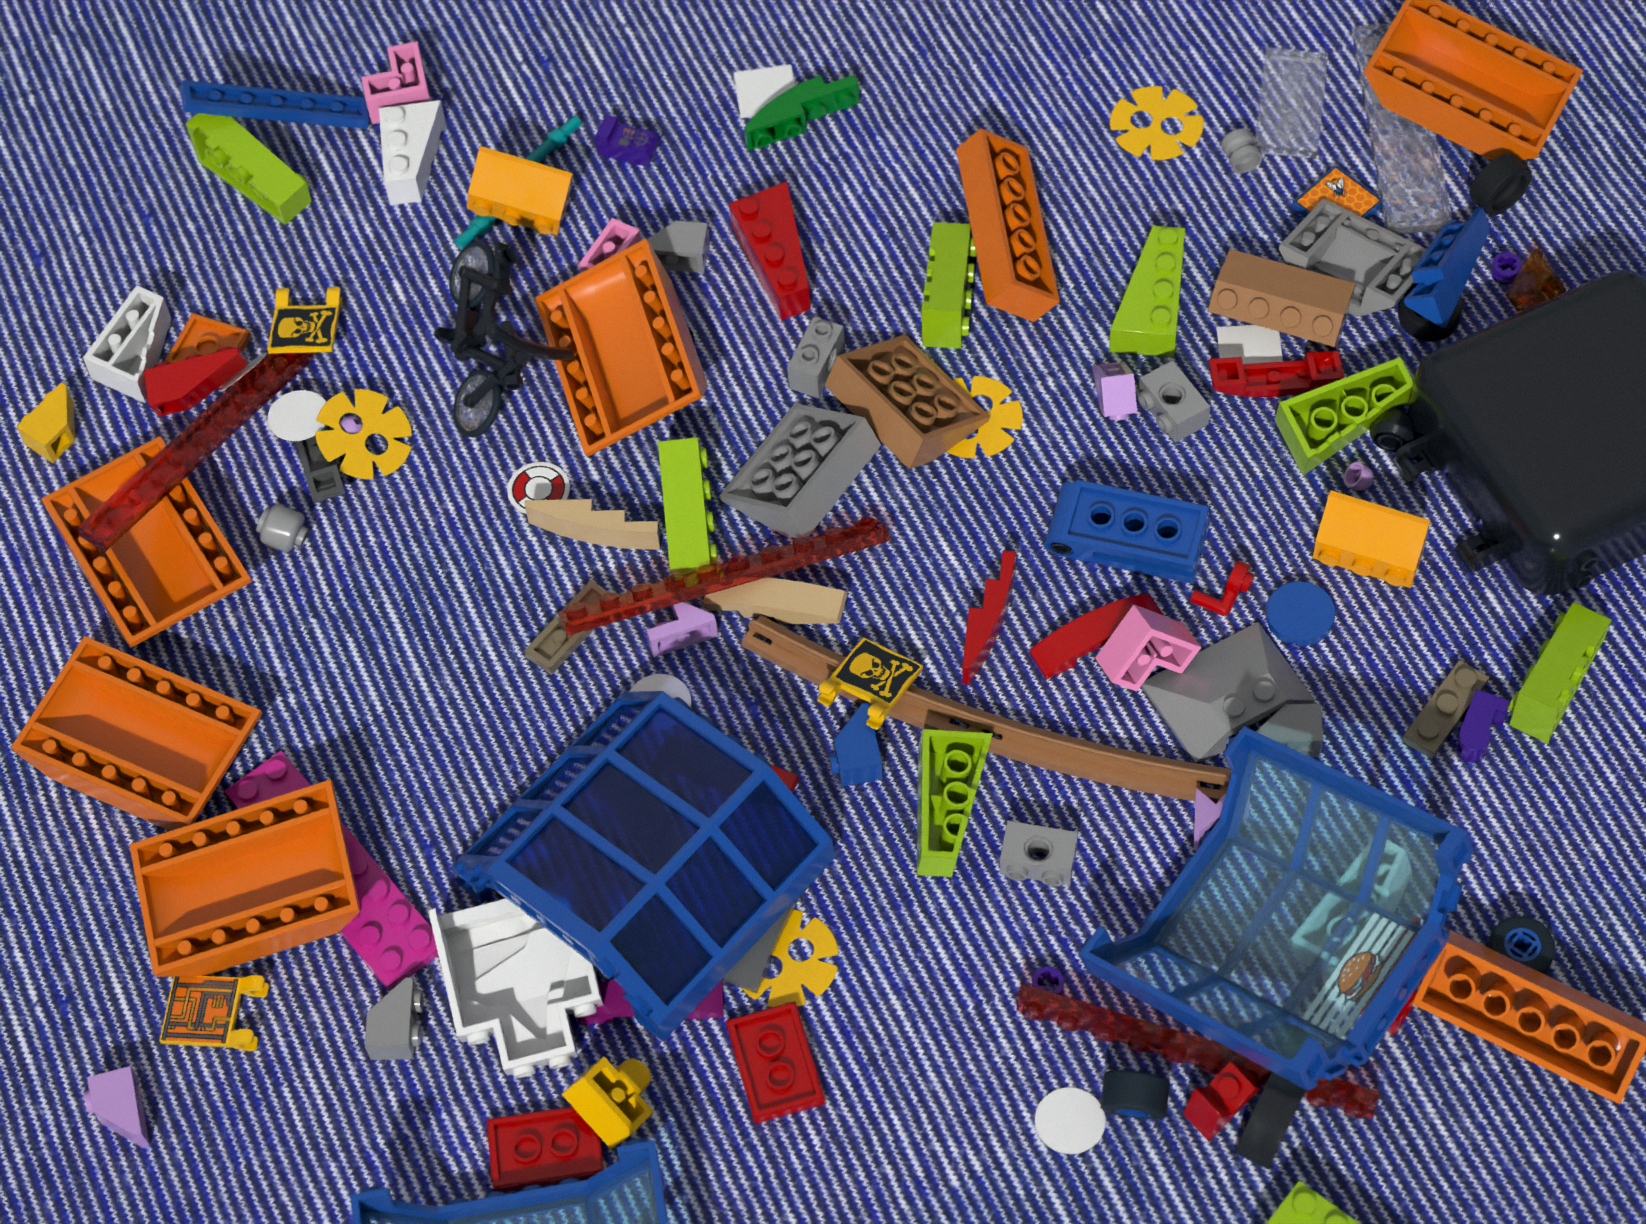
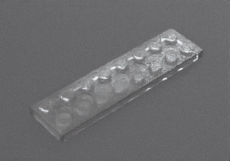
M1391 24L1353 26L1352 39L1380 198H1382L1386 229L1395 234L1440 231L1445 223L1452 221L1436 133L1384 108L1363 73Z

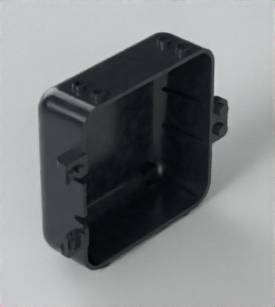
M1616 270L1591 281L1586 279L1582 285L1482 330L1448 345L1442 343L1437 350L1429 353L1420 362L1415 373L1407 416L1412 420L1414 434L1417 439L1401 446L1395 452L1393 462L1408 483L1417 481L1418 476L1425 471L1430 475L1435 471L1447 469L1449 472L1447 482L1474 521L1477 522L1482 519V532L1484 535L1477 534L1455 547L1456 553L1470 573H1474L1502 560L1516 581L1528 591L1540 595H1556L1573 587L1582 588L1589 584L1593 578L1646 554L1645 277L1630 270ZM1417 457L1418 462L1412 465L1410 460ZM1479 547L1481 552L1475 555L1472 550Z

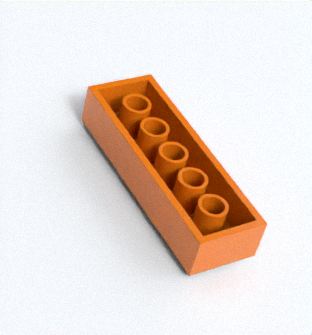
M980 128L956 148L985 301L987 305L1035 322L1056 306L1060 299L1028 147Z
M1449 929L1450 933L1447 944L1424 976L1412 1004L1615 1103L1621 1104L1646 1051V1022Z

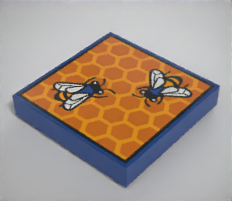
M1335 164L1293 201L1292 209L1306 217L1324 198L1368 220L1383 207L1384 200Z

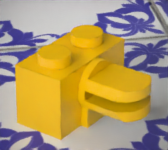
M604 1056L584 1071L561 1094L610 1149H613L633 1134L654 1112L640 1096L651 1081L650 1072L645 1064L634 1058L624 1061L615 1069Z

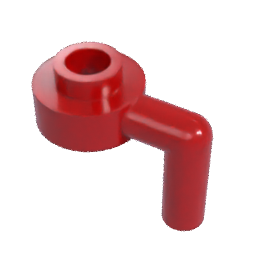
M1240 560L1236 562L1221 600L1195 589L1190 602L1221 616H1227L1241 591L1247 593L1253 582L1255 574L1250 573L1251 565Z

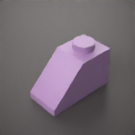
M1125 361L1092 365L1099 407L1104 417L1109 416L1110 420H1123L1129 418V414L1137 413L1134 373Z
M131 1066L87 1077L89 1091L84 1092V1101L88 1113L93 1112L102 1125L142 1148L149 1147L139 1079Z

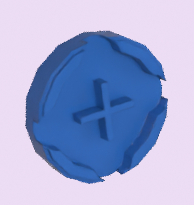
M1295 581L1283 584L1272 593L1267 602L1266 621L1269 629L1279 640L1285 643L1289 641L1296 643V646H1309L1319 643L1328 636L1334 624L1335 606L1331 597L1321 587L1310 582Z

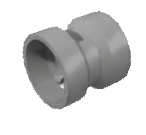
M1248 129L1234 130L1227 134L1221 142L1225 154L1230 156L1229 160L1232 169L1239 174L1252 171L1262 161V155L1259 149L1253 146L1254 139Z

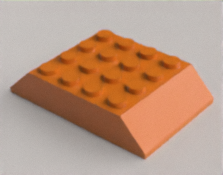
M1405 0L1363 73L1384 108L1493 161L1495 158L1512 153L1520 160L1537 158L1584 70L1441 0Z
M646 238L534 298L549 346L570 348L575 353L571 361H554L584 454L587 457L704 396L708 383L674 286Z
M161 436L41 498L65 544L130 648L252 582L249 574Z
M84 636L12 744L11 749L54 781L164 829L175 830L195 823L263 713L255 707Z
M331 779L129 844L150 960L155 977L206 976L337 934L361 912L334 785Z

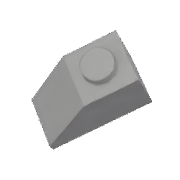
M694 220L675 221L647 239L665 270L705 273L710 245L708 223Z

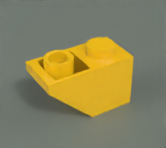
M62 382L54 390L48 392L43 401L31 413L26 414L17 426L24 444L51 463H54L75 442L74 402L67 386Z

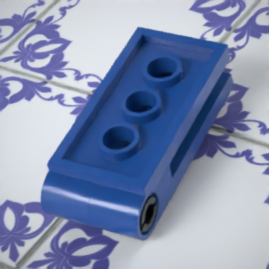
M1076 479V482H1065L1061 485L1044 547L1052 554L1061 557L1194 584L1210 525V519L1208 518L1209 506Z

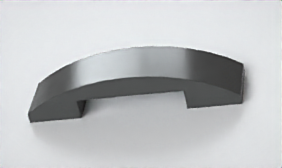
M316 436L302 441H295L313 503L346 494L336 459L331 462L325 459L318 447Z
M782 857L767 878L766 883L773 890L798 863ZM806 890L723 978L725 982L757 994L771 965L773 951L797 901H802ZM760 894L756 898L749 915L764 900Z

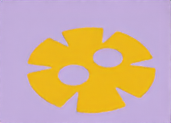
M1161 86L1139 88L1130 92L1138 106L1120 99L1112 110L1110 116L1111 130H1130L1115 140L1123 149L1137 157L1143 154L1148 145L1151 148L1152 160L1178 157L1183 154V151L1176 140L1194 147L1203 131L1202 115L1184 116L1186 113L1196 109L1198 105L1189 96L1176 89H1173L1165 101H1163ZM1137 111H1145L1152 116L1153 121L1146 128H1137L1130 121L1132 114ZM1170 117L1177 118L1182 122L1183 129L1175 135L1166 134L1161 129L1162 121Z
M973 376L971 392H969L962 378L954 379L953 381L971 398L977 395L988 396L992 400L993 406L987 413L990 416L989 421L978 428V433L975 437L963 439L946 452L958 457L974 459L977 442H979L986 457L1003 451L1014 441V438L1003 431L1001 427L1020 430L1023 421L1022 407L1018 400L1000 404L1012 393V390L992 378Z
M355 389V407L344 392L330 398L321 408L316 420L334 428V430L315 432L318 447L328 462L346 454L339 471L360 479H373V461L384 476L393 473L405 462L411 447L393 438L412 436V431L406 415L399 406L382 414L388 397L367 389ZM354 413L361 418L363 425L358 433L348 434L341 429L339 421L344 414ZM371 434L384 436L388 442L387 451L381 455L370 453L365 446L366 438Z
M793 910L772 956H776L782 962L781 973L772 979L764 978L757 994L742 988L743 991L752 999L757 1000L771 986L768 1006L770 1007L796 1001L797 1007L805 1005L802 984L817 997L825 992L832 983L838 967L818 959L838 955L839 951L832 932L822 921L814 917L799 931L803 912ZM804 938L812 943L814 952L808 960L796 961L790 957L788 948L795 939Z

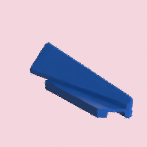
M1483 207L1474 209V213L1466 222L1458 223L1454 219L1445 223L1411 271L1414 283L1419 284L1405 297V306L1439 327H1447L1489 234L1490 227Z

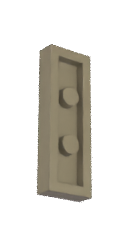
M590 580L524 650L526 658L552 675L618 605L617 597Z
M1459 660L1408 728L1402 742L1433 759L1467 713L1476 689L1483 691L1488 684L1489 677Z

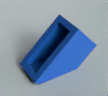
M869 702L862 703L834 739L835 753L829 754L832 775L839 774L841 787L883 779L882 762L875 729L866 725V721L870 717L867 714L870 707Z

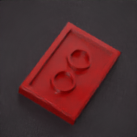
M796 1001L725 1020L754 1124L826 1104Z
M572 1106L486 1119L494 1192L521 1190L530 1185H554L569 1178H577L580 1181L587 1180L604 1170L601 1138Z

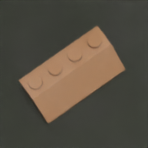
M1229 249L1216 280L1207 312L1338 347L1357 283Z

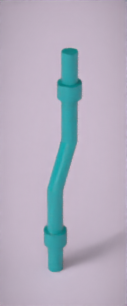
M573 116L559 129L554 128L545 136L546 140L524 159L539 163L553 150H559L567 143V138L582 126L581 120L577 116ZM477 215L469 222L470 226L454 239L455 245L462 250L477 236L481 237L492 228L491 224L498 218Z

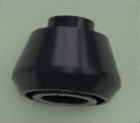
M1397 409L1382 413L1369 431L1374 444L1389 452H1396L1404 444L1415 440L1412 420L1405 412Z

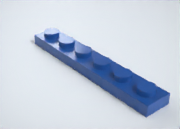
M182 80L180 86L183 112L363 129L367 128L370 121L365 97Z

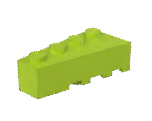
M933 222L926 282L924 284V301H922L921 307L922 347L961 349L962 336H969L970 317L964 315L965 309L971 310L972 290H967L968 283H974L975 264L970 263V256L976 257L974 239L971 237V224Z
M1152 226L1111 326L1109 352L1174 357L1185 228Z
M1401 357L1279 402L1275 422L1302 475H1305L1370 430L1382 413L1392 409L1398 410L1409 402L1414 381Z
M698 437L658 441L672 579L710 576L712 575L711 564H718L716 544H709L708 532H714L713 513L706 512L705 500H711L709 480H703L702 468H708L706 448L699 447Z

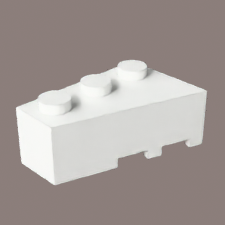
M441 100L379 108L384 184L390 205L422 201L431 173L433 156L437 154L441 131H444L446 125Z
M139 286L134 288L83 357L92 380L146 403L147 390L143 370L153 368L154 365L158 364L171 322V316L164 297Z

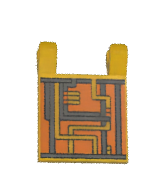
M251 975L243 978L218 976L173 977L159 1042L169 1045L231 1047L243 1051H255L258 1045V1038L254 1036V1032L250 1029L234 1030L242 994L265 998L268 995L269 984L265 983L264 977L260 975Z

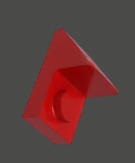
M1230 1061L1205 1088L1196 1087L1183 1114L1208 1141H1211L1261 1088L1236 1061Z

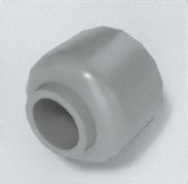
M275 504L272 508H265L258 522L256 532L260 533V540L263 544L287 553L295 545L300 547L303 545L309 528L304 527L305 516L303 513L283 504Z

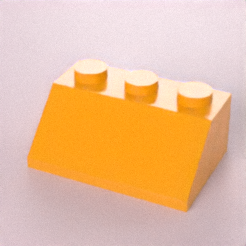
M480 146L468 191L467 209L480 216H492L502 219L510 225H522L532 228L540 234L558 236L569 204L573 173Z
M1331 490L1316 537L1313 559L1319 560L1327 566H1339L1352 570L1360 576H1372L1385 580L1393 586L1411 588L1423 556L1431 520Z

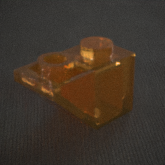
M1536 248L1505 295L1520 313L1566 292V288L1557 270L1542 250Z

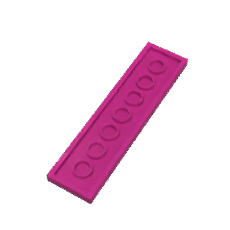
M280 751L224 792L236 809H240L311 785L286 755ZM342 823L361 912L339 933L390 992L402 980L410 978L438 957L433 930Z

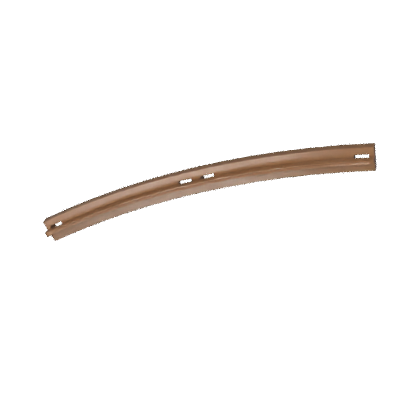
M762 615L757 620L752 619L749 622V631L742 639V647L819 686L824 680L831 677L846 658ZM761 634L772 640V643L769 645L757 637ZM910 685L887 715L921 729L984 733L985 729L1002 735L1001 740L994 737L991 738L988 752L1055 772L1161 796L1196 801V789H1199L1217 804L1218 800L1227 793L1231 770L1229 768L1153 756L1066 736L991 714ZM842 689L838 693V695L856 703H868ZM955 719L967 723L969 728L966 729L951 724L950 721ZM1200 782L1222 785L1221 790L1200 787Z

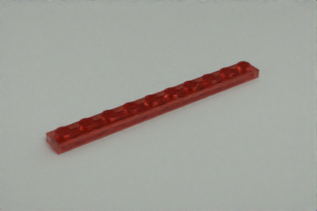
M314 353L267 354L255 367L240 378L78 526V535L106 552L313 360Z
M864 518L858 520L856 525L850 527H834L824 531V534L816 537L804 536L796 538L792 541V544L781 547L768 546L761 549L760 553L750 556L737 555L731 557L727 563L716 566L713 564L698 567L696 572L685 575L672 574L665 577L664 581L655 584H638L633 586L631 591L620 594L607 593L590 603H573L565 608L566 610L557 612L559 625L569 636L889 542L888 528L878 519Z
M1022 983L1017 994V1011H1020L1025 1017L1032 1020H1042L1043 1018L1056 1022L1059 1027L1065 1030H1083L1092 1033L1095 1038L1101 1041L1111 1042L1115 1040L1125 1043L1129 1048L1137 1052L1146 1053L1152 1051L1163 1055L1165 1059L1174 1063L1188 1062L1198 1065L1202 1071L1210 1074H1219L1230 1061H1236L1255 1083L1263 1086L1266 1085L1272 1073L1269 1069L1221 1043ZM1322 1077L1317 1080V1086L1309 1091L1306 1090L1303 1096L1309 1103L1318 1107L1332 1106L1342 1109L1345 1114L1354 1118L1368 1117L1373 1119L1380 1092L1334 1078L1329 1081Z

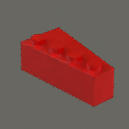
M787 181L728 203L731 227L780 320L782 321L810 310L809 286Z

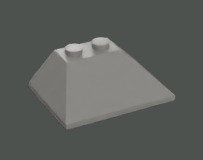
M1324 198L1279 246V251L1287 265L1357 283L1348 311L1349 314L1355 317L1394 307L1413 286L1414 280L1411 271L1427 250Z
M1259 622L1197 653L1182 674L1166 669L1146 679L1141 686L1193 763L1197 764L1225 751L1227 737L1239 732L1243 726L1248 727L1277 712L1285 704H1314L1315 702Z

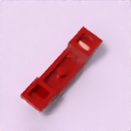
M1339 351L1306 353L1304 360L1243 364L1242 357L1213 358L1208 360L1213 390L1236 396L1279 397L1309 392L1344 378Z
M1150 593L1127 597L1090 611L1059 628L1031 648L1029 654L1044 678L1047 680L1075 667L1078 658L1103 647L1133 605L1163 615Z

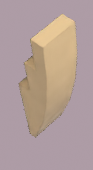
M592 499L525 500L529 524L552 533L591 544L625 549L660 550L661 548L658 521L627 522L625 510L594 511Z
M711 575L703 605L708 611L738 610L744 618L759 617L760 615L774 617L779 624L840 623L847 593L840 589L778 578Z

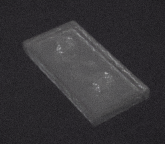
M1266 47L1254 144L1260 153L1317 159L1328 53Z

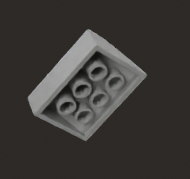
M794 403L718 497L722 502L781 535L806 540L825 515L833 508L844 491L852 484L864 466L871 460L881 444L865 417Z

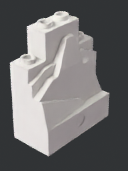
M570 873L563 875L564 884L542 889L584 920L577 889ZM507 899L441 916L436 909L428 910L459 1040L461 1042L468 1041V1045H477L489 1041V1035L495 1034L503 1070L507 1075L513 1074L514 1078L533 1075L536 1073L535 1068L549 1065L550 1069L570 1065L571 1059L578 1057L569 1014L575 1013V1017L588 1016L597 1012L596 1007L603 1005L594 965Z

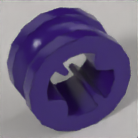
M1511 252L1497 254L1493 259L1490 272L1491 277L1499 284L1510 285L1515 283L1520 276L1521 259Z
M1045 966L1035 971L1032 976L1031 991L1033 996L1042 1003H1053L1059 1000L1064 992V977L1062 973L1050 966ZM1043 979H1050L1051 984H1057L1053 985L1052 991H1046L1044 986H1038V984H1043Z

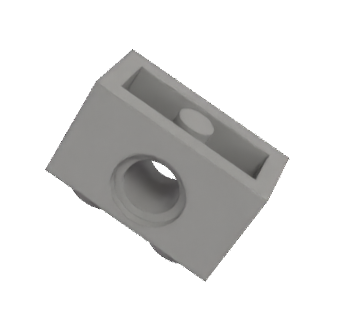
M813 316L787 366L789 389L820 398L837 356L841 355L845 350L844 326Z
M1173 360L1140 378L1139 393L1137 394L1139 403L1146 411H1151L1156 418L1159 429L1164 434L1168 433L1175 443L1209 425V404Z
M1007 821L1000 856V874L1017 881L1033 879L1042 881L1048 886L1057 887L1062 884L1070 886L1077 852L1078 832ZM1034 853H1042L1046 858L1035 860L1030 856Z

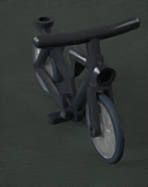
M479 241L470 243L461 250L453 263L449 278L450 294L453 301L457 304L455 330L439 327L434 331V336L437 340L451 344L450 349L454 352L457 360L467 362L473 359L495 369L493 372L484 369L472 372L465 378L457 391L453 408L454 422L459 432L466 437H478L492 426L499 412L501 395L506 390H519L523 388L521 370L533 356L546 360L571 361L575 355L574 351L570 348L544 346L516 336L513 324L510 321H503L500 326L495 323L494 311L497 299L512 292L509 267L516 261L513 250L509 248V245L501 242L494 244L495 254L488 244ZM484 300L482 309V319L479 321L481 302ZM486 335L494 341L503 343L506 360L481 349L487 342Z

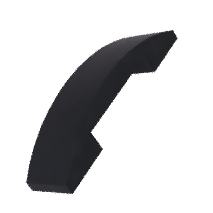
M1293 1029L1281 1056L1292 1061L1308 1036ZM1272 1072L1234 1153L1269 1170L1306 1089Z

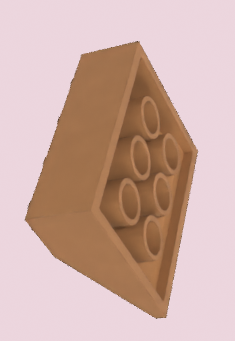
M906 335L838 355L825 383V386L854 415L865 417L878 440L909 469L934 461L990 419V416Z

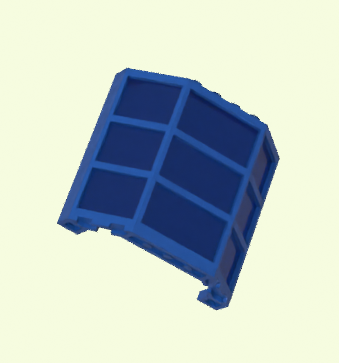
M664 691L623 692L450 868L457 884L481 903L492 894L490 888L496 890L597 967L607 979L614 975L613 979L625 991L622 996L631 1005L637 1022L664 1042L835 859L836 855L833 837L817 823L771 769L770 763L764 756L757 752L752 754L746 750L741 741L734 735L728 734L726 736L717 729V726L711 719L705 715L701 717L696 715L681 698H672Z

